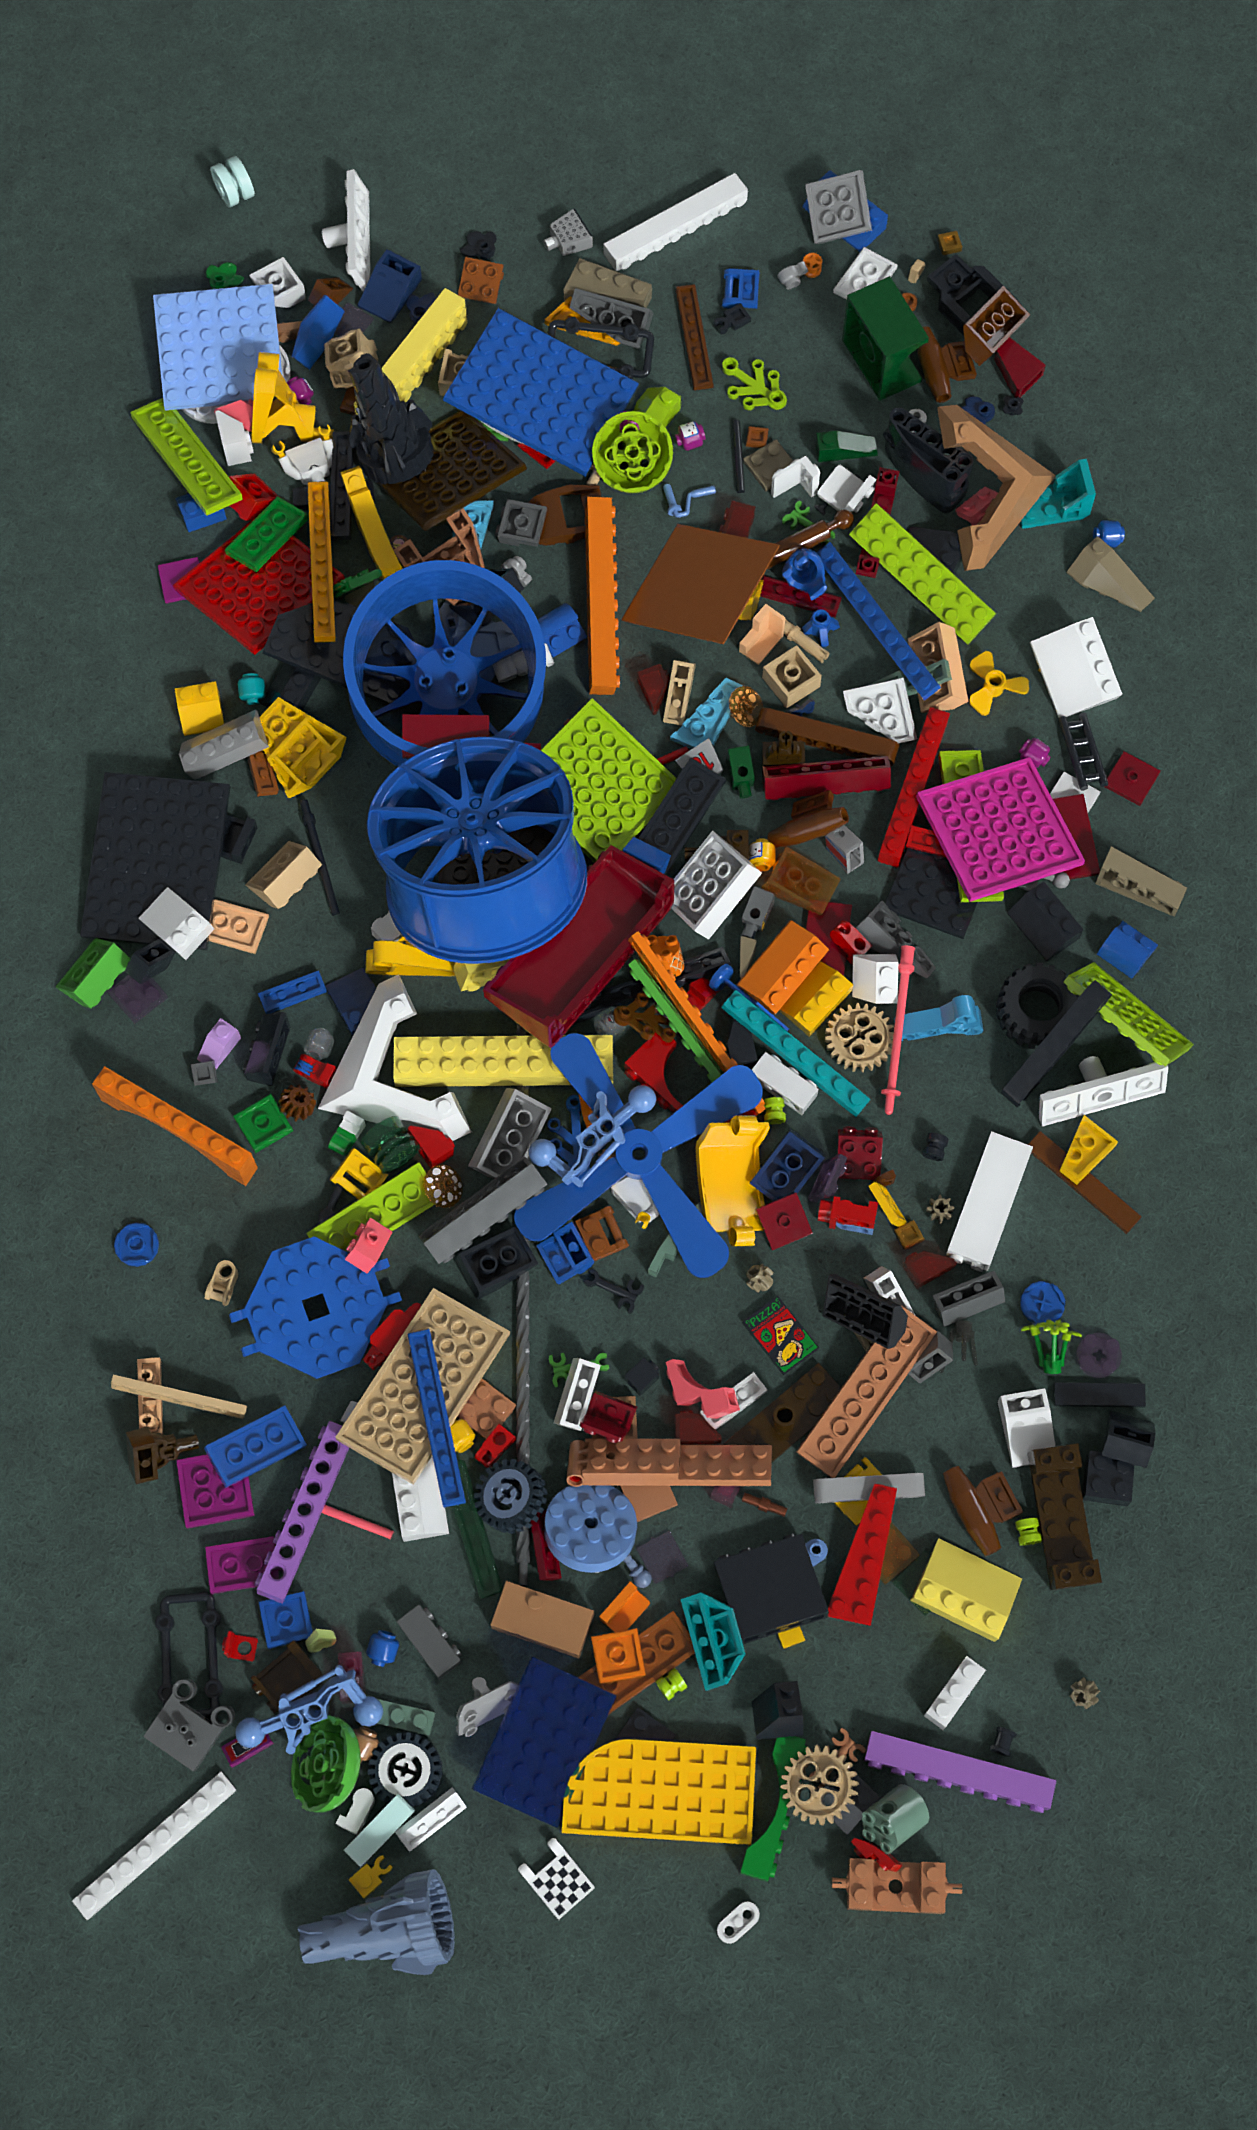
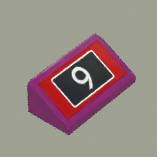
M265 1734L263 1741L256 1747H244L237 1739H234L221 1748L229 1765L233 1768L274 1743L270 1735Z

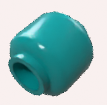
M256 673L242 675V678L238 680L239 699L246 701L247 705L259 704V700L264 699L266 695L264 679Z

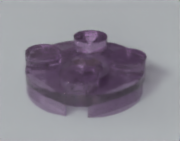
M1103 1333L1087 1335L1079 1343L1076 1350L1078 1365L1086 1375L1093 1378H1105L1113 1374L1118 1369L1122 1359L1119 1342ZM1101 1350L1106 1358H1101L1100 1361H1097L1093 1353Z

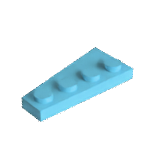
M474 501L464 507L476 528L480 549L483 545L493 509V501Z
M725 678L709 695V698L696 709V712L689 719H686L682 727L671 735L670 740L693 749L709 738L714 746L734 710V706H736L734 697L738 696L739 700L741 695H738V691L743 693L745 686Z

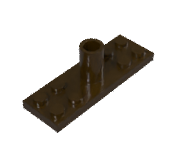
M818 1363L722 1445H772L773 1463L814 1427L841 1387ZM786 1417L789 1419V1422H780L778 1418Z

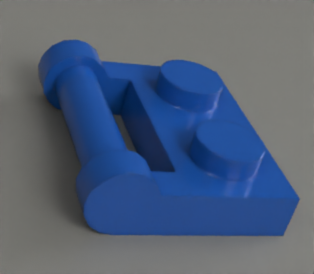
M726 269L724 271L725 296L722 300V307L732 308L741 303L744 308H757L759 270ZM734 279H739L738 298L732 297Z

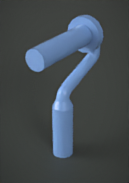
M665 484L663 486L669 504L668 514L678 518L688 516L691 497L696 498L716 493L714 486L695 489L689 492L686 497L685 511L681 512V506L676 503L671 485Z

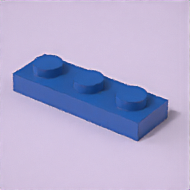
M318 970L260 992L258 995L265 1013L269 1014L327 991Z

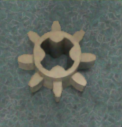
M939 1195L936 1201L932 1198L930 1199L929 1203L933 1207H927L926 1212L932 1214L931 1221L937 1219L942 1224L944 1218L951 1220L952 1216L948 1212H953L955 1207L949 1205L950 1198L946 1200ZM938 1206H941L942 1210H944L943 1213L937 1209Z
M763 1264L760 1266L754 1265L747 1272L749 1280L746 1284L757 1293L760 1290L766 1291L773 1284V1279L770 1276L774 1272Z
M1082 1678L1071 1685L1074 1691L1070 1697H1072L1076 1706H1084L1085 1709H1088L1099 1701L1096 1696L1100 1690L1094 1681H1086L1085 1678Z

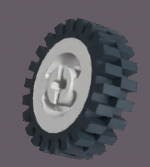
M408 1732L403 1734L396 1733L394 1736L387 1737L384 1742L381 1741L378 1744L377 1750L374 1749L372 1753L374 1755L373 1758L369 1760V1782L375 1794L387 1804L397 1794L411 1807H418L420 1804L429 1801V1798L434 1796L436 1789L440 1786V1780L443 1775L442 1761L435 1747L422 1736ZM402 1754H406V1757L397 1761V1766L405 1768L406 1764H408L410 1770L417 1772V1768L413 1763L415 1758H418L422 1765L420 1779L416 1784L407 1788L405 1784L415 1778L414 1775L406 1773L405 1777H402L403 1773L394 1769V1774L398 1778L397 1783H393L389 1777L391 1762Z

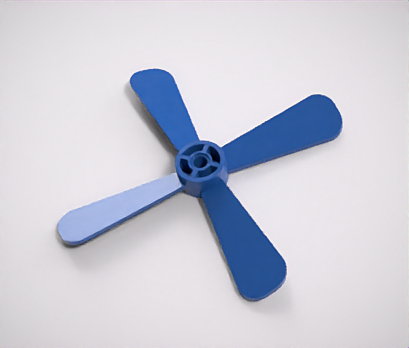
M576 1033L568 1034L551 1048L552 1062L592 1111H594V1105L597 1100L596 1094L599 1091L604 1092L607 1096V1108L611 1116L624 1106L587 1037ZM736 1065L731 1067L651 1132L644 1129H636L631 1118L627 1119L620 1125L626 1141L616 1148V1156L598 1166L581 1188L573 1182L569 1185L563 1182L527 1200V1203L522 1208L515 1211L514 1221L517 1228L528 1240H544L619 1180L627 1176L631 1179L643 1181L688 1271L698 1278H708L714 1275L728 1261V1246L661 1166L662 1153L701 1135L709 1123H725L734 1116L741 1115L758 1106L762 1099L763 1090L757 1076L746 1066ZM598 1110L596 1115L598 1118H600V1110ZM607 1122L604 1126L608 1131H611L613 1123ZM641 1150L645 1153V1157L638 1160L633 1157V1153ZM589 1170L582 1173L578 1178L581 1180Z

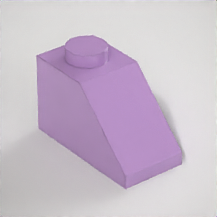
M220 1018L208 1033L197 1060L200 1062L214 1060L215 1068L217 1069L241 1039L239 1031Z

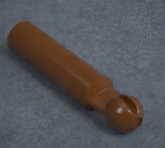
M840 510L835 514L834 520L826 523L821 519L774 543L780 545L766 570L788 560L799 549H809L829 539L832 530L836 528H850L854 522L853 514L849 510Z

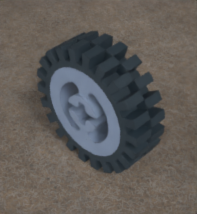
M505 1459L502 1460V1465L498 1462L494 1463L495 1469L488 1467L485 1470L488 1476L481 1475L479 1478L483 1481L482 1485L478 1483L476 1485L479 1493H474V1498L478 1500L474 1504L475 1508L479 1509L477 1511L478 1515L489 1526L503 1533L507 1531L510 1534H514L515 1530L522 1532L524 1531L523 1526L529 1529L532 1526L530 1521L537 1522L539 1519L536 1516L537 1512L542 1514L544 1511L540 1506L547 1502V1499L543 1497V1495H547V1489L543 1487L546 1485L545 1481L541 1479L540 1473L522 1461L511 1459L510 1462ZM519 1482L522 1487V1492H520L521 1490H519L518 1488L511 1485V1483ZM499 1500L501 1501V1503H503L511 1509L502 1510L499 1504Z

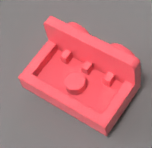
M987 487L980 489L956 509L957 515L971 522L972 526L977 525L986 514V509L998 492Z

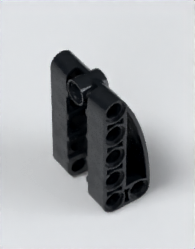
M894 408L890 412L888 428L883 433V437L886 440L885 450L891 462L900 471L899 473L906 482L928 503L943 513L953 511L967 494L969 484L967 477L972 471L973 457L960 447L944 448L942 435L905 409Z

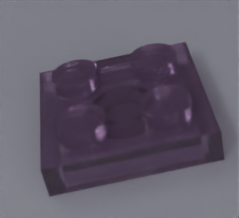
M130 975L107 991L108 995L134 1024L168 998L167 994L152 978L139 984Z
M838 1154L824 1161L808 1200L817 1203L835 1194L838 1188V1184H836L838 1178L844 1174L847 1167L845 1165L847 1157Z

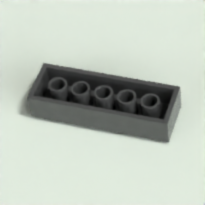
M524 1157L418 1236L438 1264L441 1262L447 1263L460 1248L464 1250L469 1247L475 1237L478 1235L481 1237L488 1233L491 1229L490 1226L494 1223L503 1222L509 1216L508 1213L513 1209L518 1210L527 1203L526 1200L532 1195L536 1197L545 1190L544 1187L547 1183L535 1166Z

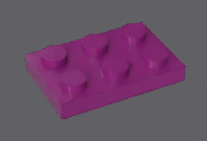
M275 1537L205 1547L210 1593L216 1594L257 1587L255 1586L256 1579L259 1573L264 1574L267 1567L264 1564L269 1551L273 1552L276 1546L273 1543ZM275 1569L270 1573L272 1578L280 1579L279 1569Z

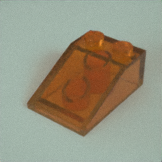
M786 846L779 854L761 888L773 893L775 897L822 915L841 878Z

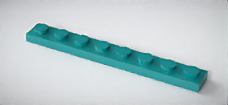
M737 990L722 1005L721 1008L855 1117L871 1100Z

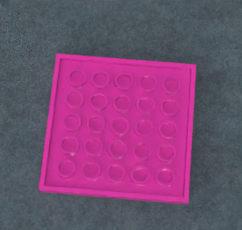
M1031 757L917 792L916 798L969 902L1082 866L1085 862Z

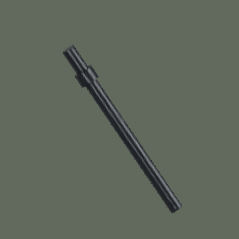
M301 800L303 824L307 827L315 857L322 864L319 867V872L332 916L338 915L340 911L316 831L315 816L311 813L308 800Z

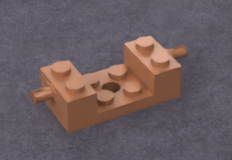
M850 1858L848 1860L847 1877H832V1882L841 1883H832V1888H846L848 1910L944 1914L947 1894H962V1889H953L962 1888V1883H948L946 1879V1863L900 1862L903 1866L897 1872L882 1869L874 1859ZM891 1880L901 1882L902 1890L900 1893L893 1894L889 1890Z

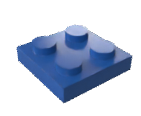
M305 1592L287 1595L283 1604L272 1599L259 1602L268 1649L290 1644L293 1640L295 1642L307 1640L313 1633Z

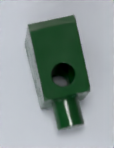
M749 745L728 749L726 763L732 790L738 789L740 799L749 798L752 796L750 787L753 786L755 780Z

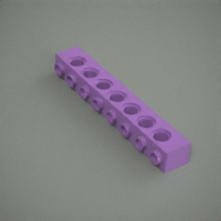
M329 1421L327 1427L323 1426L319 1433L318 1439H321L318 1447L314 1446L309 1459L312 1460L310 1467H305L300 1478L303 1481L300 1489H295L291 1499L294 1502L292 1509H287L282 1522L285 1525L283 1530H278L273 1543L276 1546L274 1551H269L264 1561V1564L267 1565L264 1574L259 1573L256 1579L255 1586L258 1587L257 1594L282 1604L285 1600L349 1450L348 1446L337 1441L335 1438L342 1425ZM334 1444L337 1450L329 1453L325 1450V1446ZM323 1464L329 1470L326 1473H319L316 1471V1467ZM311 1485H316L320 1491L317 1494H310L307 1488ZM301 1506H307L311 1512L308 1515H301L298 1509ZM292 1527H298L302 1533L294 1537L289 1534V1530ZM283 1548H289L293 1554L288 1558H284L280 1555V1551ZM275 1569H279L284 1575L280 1579H274L270 1573Z

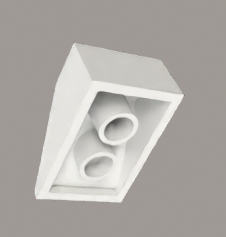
M168 887L139 917V920L185 960L214 930V927Z

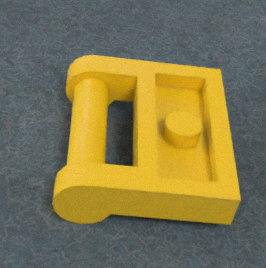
M353 1148L339 1168L333 1173L330 1181L334 1184L338 1183L359 1200L381 1186L388 1174ZM344 1173H349L368 1188L367 1192H362L343 1177Z

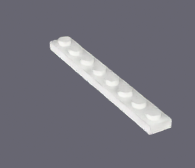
M220 1772L79 1894L72 1902L86 1920H89L237 1791L235 1787Z

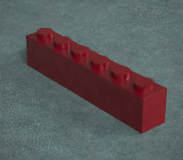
M888 756L762 767L765 800L814 796L828 790L833 794L891 789V767Z

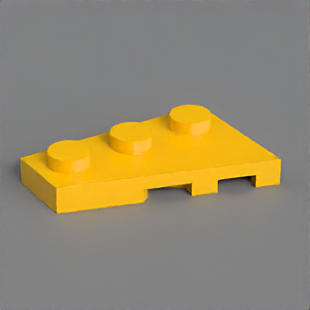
M1084 1115L1060 1172L1077 1185L1116 1147L1118 1141Z

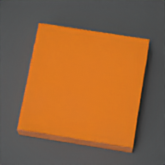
M637 1628L591 1637L599 1684L645 1676Z

